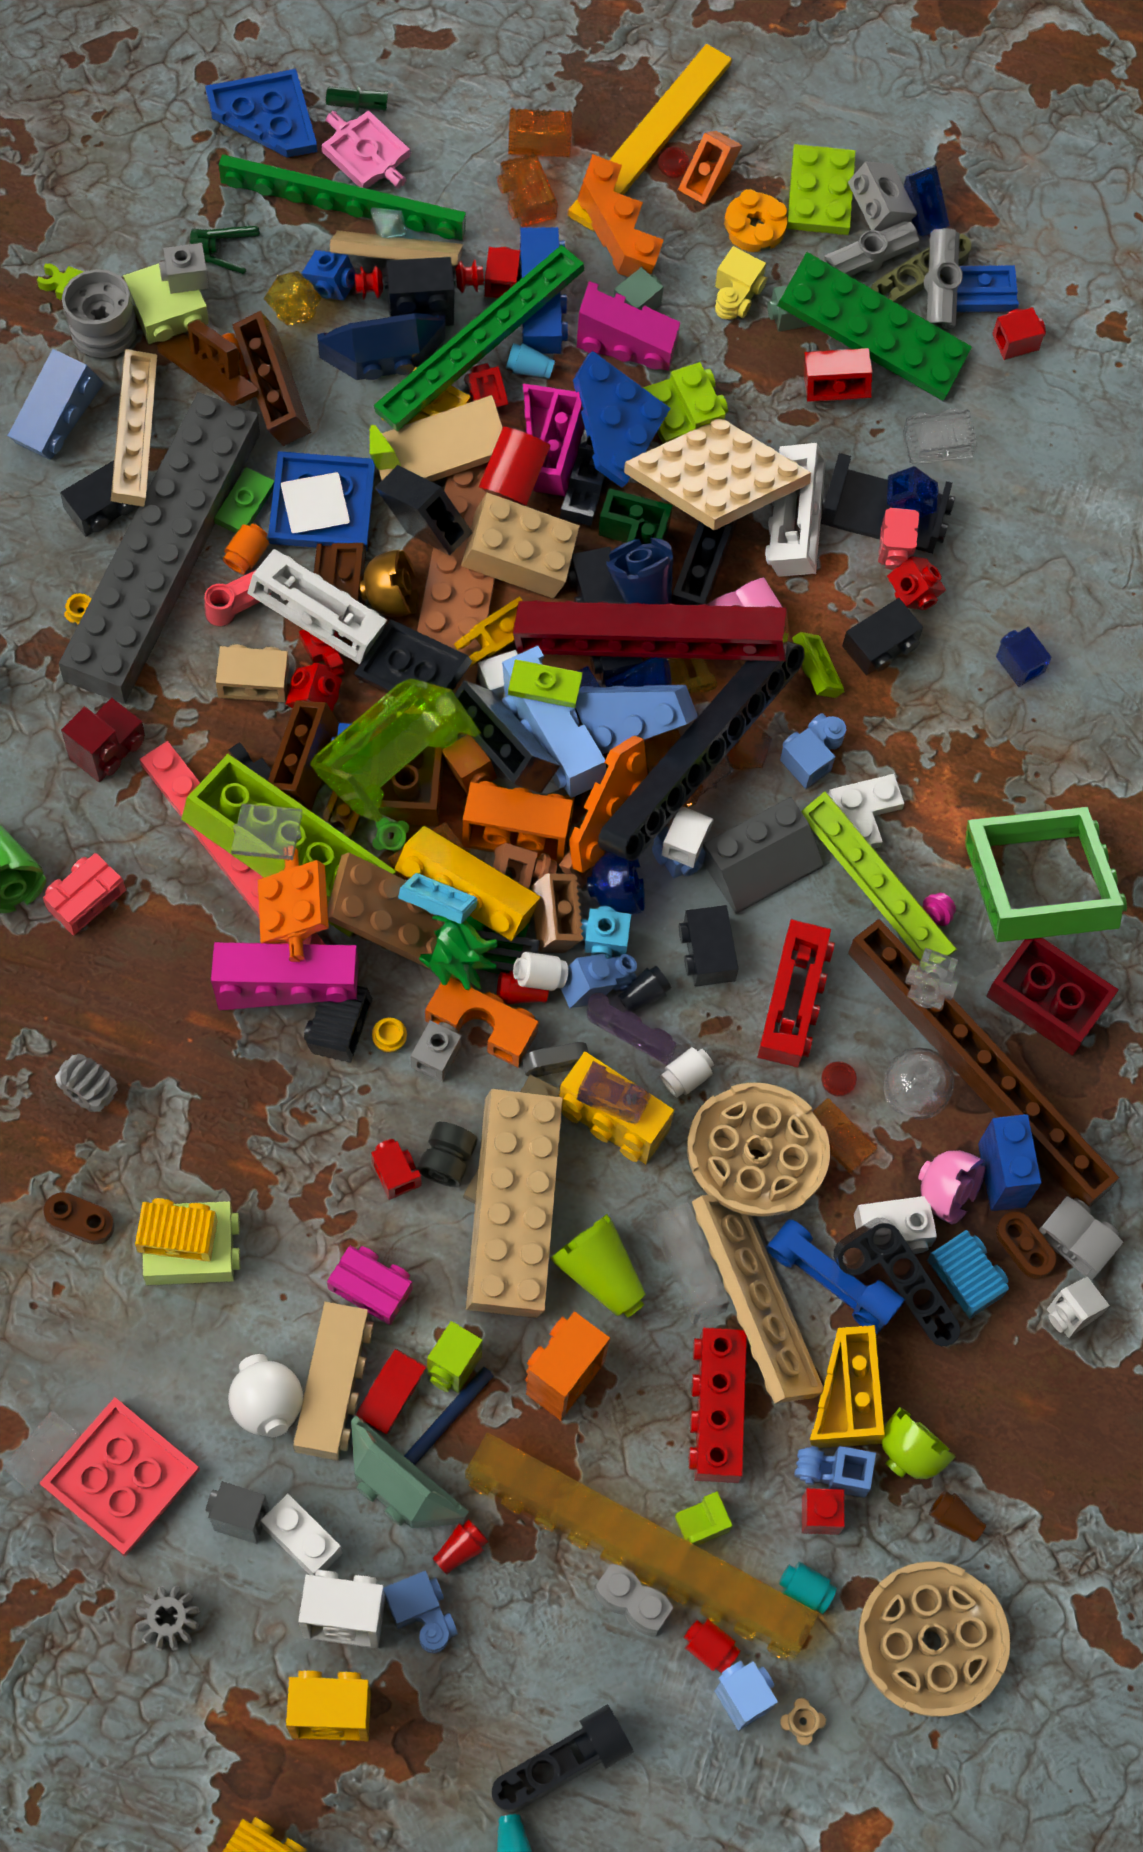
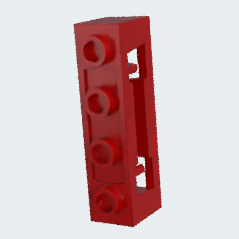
M793 919L790 920L757 1058L798 1068L801 1058L809 1057L813 1037L807 1036L809 1024L816 1026L820 1005L814 1004L816 993L823 994L828 975L822 973L824 961L830 963L835 942L829 941L831 929ZM793 950L798 951L796 960L791 959ZM811 956L815 959L813 964L810 963L806 975L796 1022L782 1018L779 1033H775L776 1022L780 1023L784 1011L793 968L796 966L806 969ZM794 1023L795 1027L798 1028L797 1035L792 1034Z

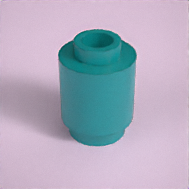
M798 1562L795 1567L788 1565L778 1585L784 1587L781 1593L782 1596L812 1613L816 1610L824 1614L837 1591V1587L830 1584L831 1579L801 1562Z

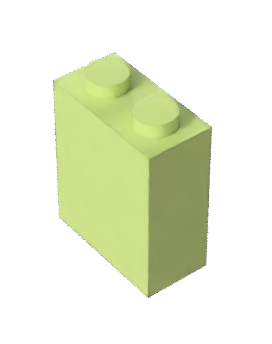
M230 1201L201 1203L208 1205L210 1210L215 1211L218 1219L211 1261L143 1253V1278L146 1285L234 1281V1270H240V1249L233 1248V1235L240 1234L239 1213H233ZM182 1203V1204H174V1205H175V1206H178V1207L183 1206V1207H185V1208H188V1206H189L190 1203Z

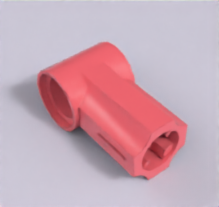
M255 571L226 585L217 583L207 588L205 592V616L211 624L215 626L228 625L232 622L235 614L260 602L247 594L252 575ZM217 603L226 604L225 606H222V607L214 606V604H217Z

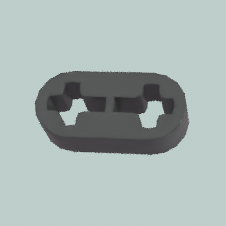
M575 1042L528 1052L522 1056L525 1075L529 1077L531 1074L539 1077L570 1071L584 1052L589 1053L587 1044Z

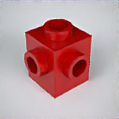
M910 556L908 560L901 563L887 575L896 591L894 593L896 599L900 598L907 608L929 609L937 603V598L946 591L941 582L942 576L939 570L930 564L928 558Z
M320 663L296 668L291 678V687L285 704L293 709L296 700L327 703L333 712L334 705L339 697L338 692L342 679L332 673L328 666Z

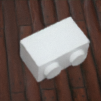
M288 1493L261 1519L263 1529L309 1575L315 1576L316 1570L326 1571L342 1555L341 1546Z

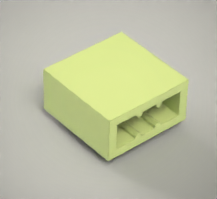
M159 264L123 275L124 281L128 285L133 310L148 344L157 341L163 342L172 336L187 332L188 324L196 320H200L205 325L209 324L207 306L200 290L170 294L169 282H162Z

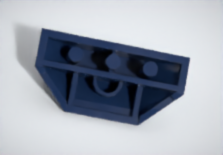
M413 313L349 323L335 328L329 333L317 335L319 358L355 380H375L381 376L394 374L407 375L412 373L415 367L418 368L432 356L445 340L444 315L432 316L430 314Z

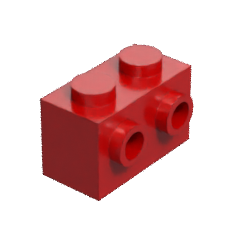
M869 348L804 352V380L807 402L871 398L872 367Z

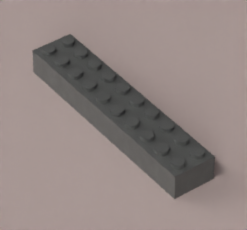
M197 392L146 492L144 507H138L59 661L64 682L109 699L113 698L119 703H126L215 526L214 517L235 486L260 436L257 413L238 406H232L227 402Z

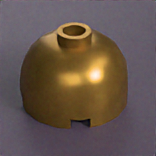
M400 549L388 551L373 558L365 569L364 580L360 581V591L363 599L368 600L372 608L378 613L388 617L407 616L416 613L418 609V589L412 591L411 579L416 578L415 571L407 553L404 550L399 551Z

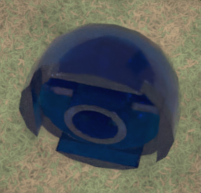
M605 852L597 863L594 864L592 877L587 878V888L590 897H596L600 907H611L616 912L631 915L642 913L641 911H644L645 889L643 878L639 879L636 869L641 867L639 859L628 861Z

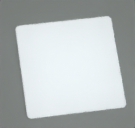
M335 472L281 483L292 533L348 524L350 522L339 473Z

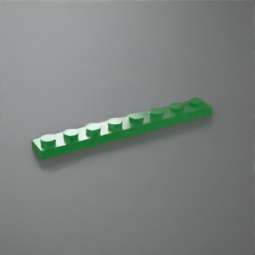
M222 154L219 162L220 181L222 184L232 188L252 190L265 196H277L294 203L302 202L318 206L323 210L344 212L353 217H365L386 225L394 224L406 227L415 232L423 231L436 234L445 239L462 241L466 231V212L224 154Z
M560 245L375 403V412L396 431L400 430L584 272V263L563 245Z

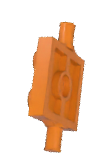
M288 848V850L285 849L283 851L285 868L279 873L258 879L260 942L269 944L288 943L289 960L300 962V960H304V939H307L313 933L329 928L325 865L318 860L299 866V850Z

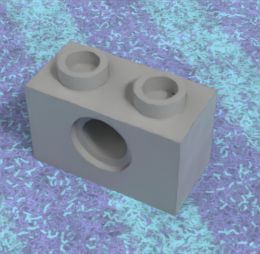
M865 161L848 181L871 230L880 232L905 220L910 222L917 214L893 164Z

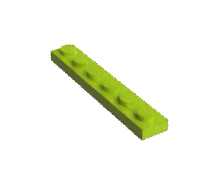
M824 791L801 811L808 821L810 828L929 971L934 970L958 950L827 792Z

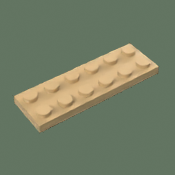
M702 1195L693 1200L692 1204L696 1212V1220L705 1233L710 1246V1254L719 1267L723 1277L724 1288L732 1299L737 1311V1320L746 1333L751 1345V1354L755 1361L758 1362L765 1379V1388L772 1397L774 1404L811 1399L821 1395L823 1385L752 1216L741 1214L722 1206L714 1195Z

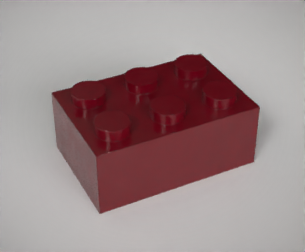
M1044 938L1024 939L993 981L986 997L1073 1056L1108 1008L1119 989Z

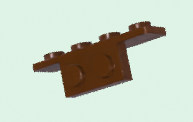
M200 320L188 324L189 338L184 334H179L157 345L160 354L232 406L243 404L259 395L258 387L240 375V353L236 345L226 340Z

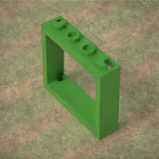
M1088 807L968 820L965 846L997 943L1120 929L1122 912L1127 911L1126 898L1123 893H1119L1116 870L1114 868L1110 869L1107 846L1100 842L1097 820H1092ZM1079 836L1101 899L1011 910L990 846Z

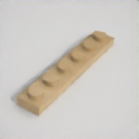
M125 349L111 491L112 502L142 507L145 504L157 354Z

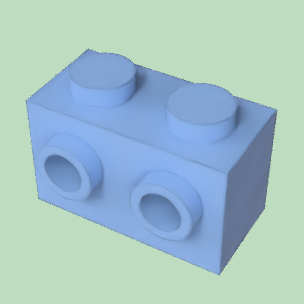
M739 1661L724 1670L718 1678L720 1683L714 1690L738 1731L770 1712L778 1703L771 1691L775 1687L772 1678L763 1666L758 1669L754 1661L746 1666L743 1665L742 1661Z

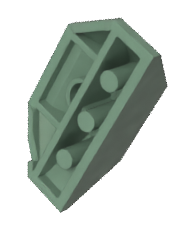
M357 1415L351 1420L355 1479L359 1483L356 1489L371 1502L376 1498L387 1507L384 1511L385 1514L399 1526L405 1522L411 1528L464 1524L469 1519V1511L438 1486Z

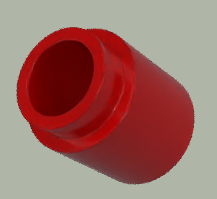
M708 1618L703 1623L697 1619L683 1636L688 1641L685 1649L711 1671L716 1669L721 1674L732 1665L741 1652L734 1645L736 1641Z

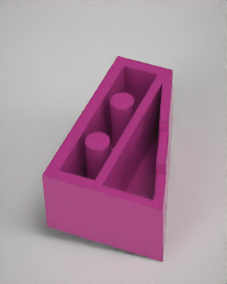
M589 281L579 311L576 348L583 349L588 353L594 351L596 354L611 356L623 362L631 361L643 364L650 369L669 371L678 342L680 322L646 306H643L642 310L624 303L626 297L616 293L613 298L598 291V284Z
M523 383L527 433L551 445L533 490L534 492L565 496L577 458L578 447L585 429L581 414L583 406L579 392Z

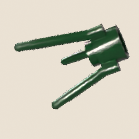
M243 226L211 230L192 229L190 244L202 243L205 263H211L245 274V268L213 257L211 254L218 252L219 239L258 237L260 235L259 227Z

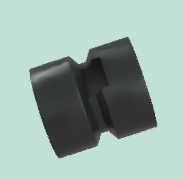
M436 1122L428 1140L432 1148L427 1149L422 1154L417 1170H419L421 1175L433 1182L449 1187H459L467 1167L464 1161L471 1159L478 1138L470 1131L448 1122Z

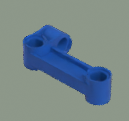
M788 1219L766 1246L767 1252L777 1262L790 1268L793 1264L797 1265L854 1309L852 1316L860 1326L875 1325L876 1335L879 1334L882 1328L888 1324L899 1310L905 1299L880 1279L867 1287L853 1275L844 1273L835 1261L811 1244L813 1237L806 1228L798 1222Z

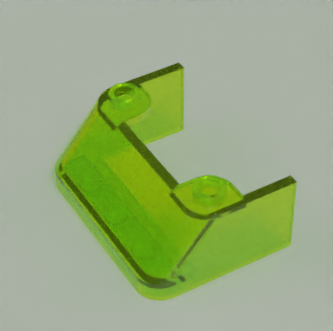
M407 679L396 685L317 753L311 761V766L318 776L356 814L379 822L383 817L377 809L381 806V800L384 797V792L380 787L426 747L446 748L457 740V735L460 732L474 737L481 732L451 689L416 679Z

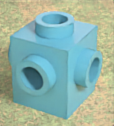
M602 906L598 909L590 908L588 920L582 919L581 923L583 925L580 927L583 930L581 935L585 941V953H591V955L605 954L606 959L612 956L620 957L623 954H627L631 914L621 913L617 909Z

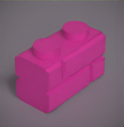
M350 1245L328 1278V1289L357 1307L367 1309L369 1314L391 1325L412 1292V1281L408 1280L410 1274L397 1265L392 1264L388 1268L377 1261L379 1256L364 1246L357 1250Z

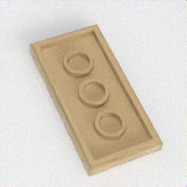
M337 231L330 240L331 253L393 260L451 257L452 266L458 265L463 249V244L347 231Z
M490 395L404 425L398 431L392 429L382 434L395 451L401 467L432 482L488 463L503 426L494 398ZM393 469L379 470L381 479L383 480Z

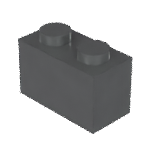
M222 1481L218 1491L212 1490L206 1506V1512H209L208 1518L214 1531L254 1544L258 1543L263 1528L261 1519L269 1511L266 1496Z

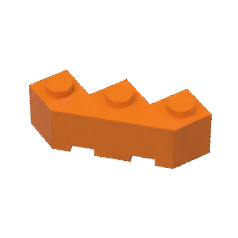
M592 154L577 200L592 220V227L603 247H607L618 274L629 277L641 267L647 273L652 274L664 239L634 229L643 202L614 192L622 165Z

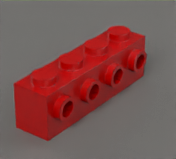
M703 1327L700 1339L694 1338L693 1360L699 1361V1374L692 1375L691 1396L698 1397L697 1411L691 1410L690 1433H696V1447L689 1448L688 1469L695 1470V1481L739 1483L742 1478L747 1341L744 1330Z

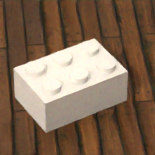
M316 1570L315 1576L306 1575L298 1620L303 1638L379 1648L385 1608L383 1585L376 1584V1578L355 1575L353 1581L338 1579V1573L325 1570Z

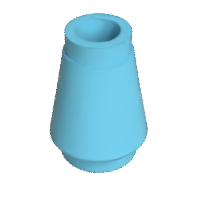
M513 343L505 368L513 370L512 374L549 379L555 360L550 359L524 343H521V345Z

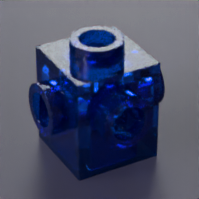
M916 466L888 475L887 505L892 508L916 510L919 512V519L924 515L937 511L939 488L938 482Z

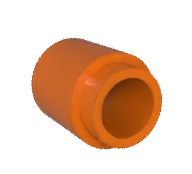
M251 524L250 526L242 525L225 548L223 562L233 571L242 575L247 570H252L269 546V541L266 538L268 536L267 533L256 524Z

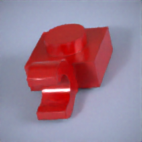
M302 629L299 631V638L313 663L323 660L324 664L335 675L345 674L342 668L344 663L339 655V651L306 630ZM334 630L333 636L340 639L337 632Z

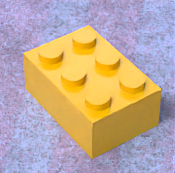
M587 1052L582 1054L560 1086L559 1097H562L561 1113L568 1120L574 1123L580 1121L591 1128L590 1132L600 1141L605 1143L611 1141L620 1147V1152L633 1162L639 1160L647 1164L670 1131L674 1114L673 1108ZM636 1093V1098L640 1099L636 1100V1104H633L631 1101V1105H629L626 1101V1095L629 1094L630 1099H633V1094Z
M298 1671V1677H289L286 1727L291 1738L368 1741L371 1700L368 1680H363L361 1673L338 1672L337 1679L323 1678L322 1672Z

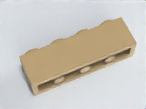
M324 1302L293 1444L295 1453L339 1461L341 1450H348L351 1429L346 1428L348 1414L355 1415L359 1393H355L353 1390L356 1378L363 1379L367 1359L366 1357H361L363 1343L370 1344L374 1328V1322L368 1321L367 1309Z

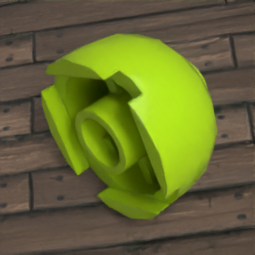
M899 1407L884 1427L885 1438L882 1439V1448L889 1457L885 1464L901 1478L906 1473L916 1479H929L938 1475L956 1456L949 1452L950 1449L921 1422L915 1423L910 1418L911 1414L902 1407Z

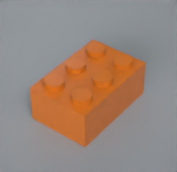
M488 781L470 782L463 815L462 847L495 852V848L508 843L537 852V858L542 853L548 854L552 860L560 864L566 852L573 800H568L559 794H548L547 796L534 794L532 791L521 787L514 788L513 790L501 788L495 783Z
M575 1311L568 1320L564 1317L559 1319L550 1332L552 1337L548 1342V1346L545 1349L539 1346L527 1362L529 1367L526 1370L528 1375L525 1379L527 1382L526 1395L560 1421L605 1364L610 1342L609 1336Z

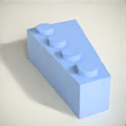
M536 646L502 662L505 697L502 698V702L560 765L552 778L558 788L563 787L570 798H573L592 789L595 782L601 784L606 773L605 759L585 724L578 727L579 719L575 708L508 695L515 659L542 664L544 654L539 646Z

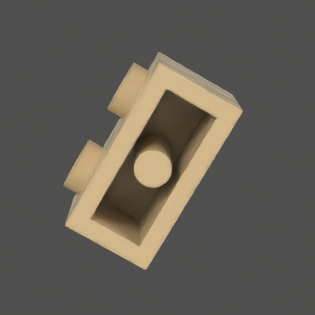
M238 644L229 647L220 646L216 676L218 698L285 702L289 673L288 651H281L275 647L251 649Z

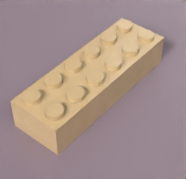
M491 1089L485 1098L466 1310L534 1318L539 1317L545 1311L562 1097Z

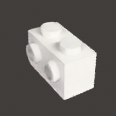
M925 1196L858 1205L854 1213L856 1230L875 1218L889 1220L899 1230L914 1254L929 1250L928 1247H931L937 1238L931 1205ZM878 1229L874 1234V1243L877 1245L886 1244L891 1237L890 1229Z

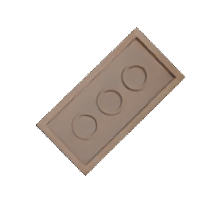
M351 853L341 855L327 907L328 921L430 969L419 960L420 954L433 953L437 943V936L434 931L438 930L445 922L433 920L432 917L435 915L398 898L400 888L407 882L406 880Z

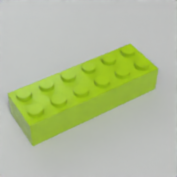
M229 754L218 763L186 799L181 820L263 877L279 873L285 868L283 851L285 849L288 850V848L299 850V866L315 860L323 863L326 874L327 907L341 855L351 853L394 875L396 873V870ZM328 921L329 924L337 928L339 931H341L348 937H350L353 934L352 932Z

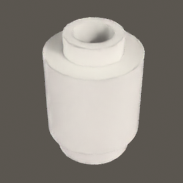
M524 952L514 963L513 975L521 987L554 991L556 988H563L568 977V965L566 961L560 960L558 956Z
M691 1047L667 1065L665 1072L660 1075V1078L667 1089L678 1098L682 1094L688 1095L713 1075L711 1067L714 1066V1063L703 1049L697 1051Z

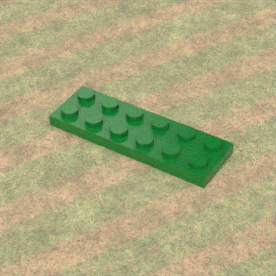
M806 252L777 304L778 307L851 349L869 348L870 360L942 401L947 396L972 348L969 344L809 252Z

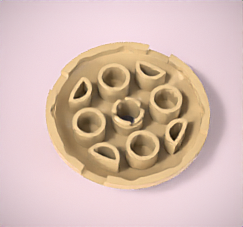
M766 1083L737 1084L731 1086L730 1090L722 1092L715 1097H710L696 1113L687 1139L689 1164L700 1186L708 1195H714L722 1206L749 1216L780 1215L803 1205L821 1186L830 1161V1144L827 1131L813 1114V1108L793 1092ZM750 1150H759L765 1156L755 1159Z
M928 1561L902 1567L892 1572L876 1586L867 1599L861 1613L858 1643L861 1659L867 1674L886 1698L900 1708L918 1715L945 1717L965 1712L978 1705L991 1694L1004 1674L1008 1663L1010 1633L1003 1608L986 1584L983 1585L975 1577L965 1572V1569L958 1566ZM933 1631L939 1635L941 1639L940 1649L934 1650L926 1646L925 1642H923L924 1632Z

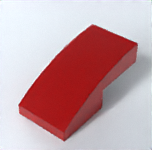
M394 1349L356 1415L383 1433H390L404 1405L414 1393L427 1366L400 1350Z

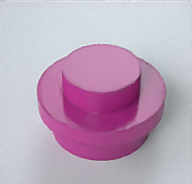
M944 893L931 894L923 901L924 910L937 925L946 926L953 920L956 906L948 895Z

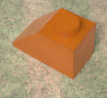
M718 131L705 132L678 190L704 205L707 204L730 173L742 145Z

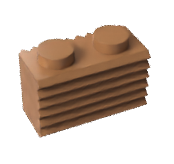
M548 873L536 881L534 885H531L532 892L541 897L534 911L536 940H540L538 952L565 953L584 938L581 935L583 930L580 928L583 924L580 922L582 917L579 915L581 910L578 907L581 904L578 902L580 897L577 895L579 890L576 888L579 884L576 882L578 877L575 874Z

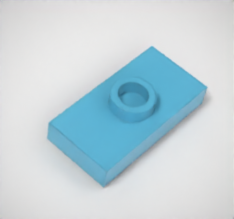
M415 873L400 888L398 896L399 899L423 908L433 915H440L459 924H462L476 909L478 898L419 873Z

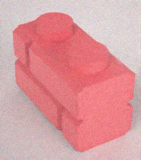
M889 508L885 511L880 532L878 562L881 565H885V568L894 570L901 563L908 560L910 556H914L917 546L919 512L898 508Z
M94 853L90 858L82 857L73 865L72 873L63 881L57 879L47 887L46 895L43 897L48 911L72 935H76L126 891L121 876L109 867L97 853Z

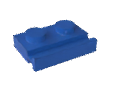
M1015 265L960 266L963 278L957 287L956 312H1009L1018 309L1019 300H1017L1018 290Z

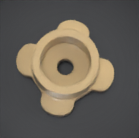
M805 1698L797 1699L794 1702L792 1711L789 1714L783 1715L780 1719L782 1729L792 1732L800 1745L810 1744L812 1735L817 1729H822L826 1724L825 1716L810 1706L809 1701ZM801 1718L806 1719V1725L800 1724L799 1721Z

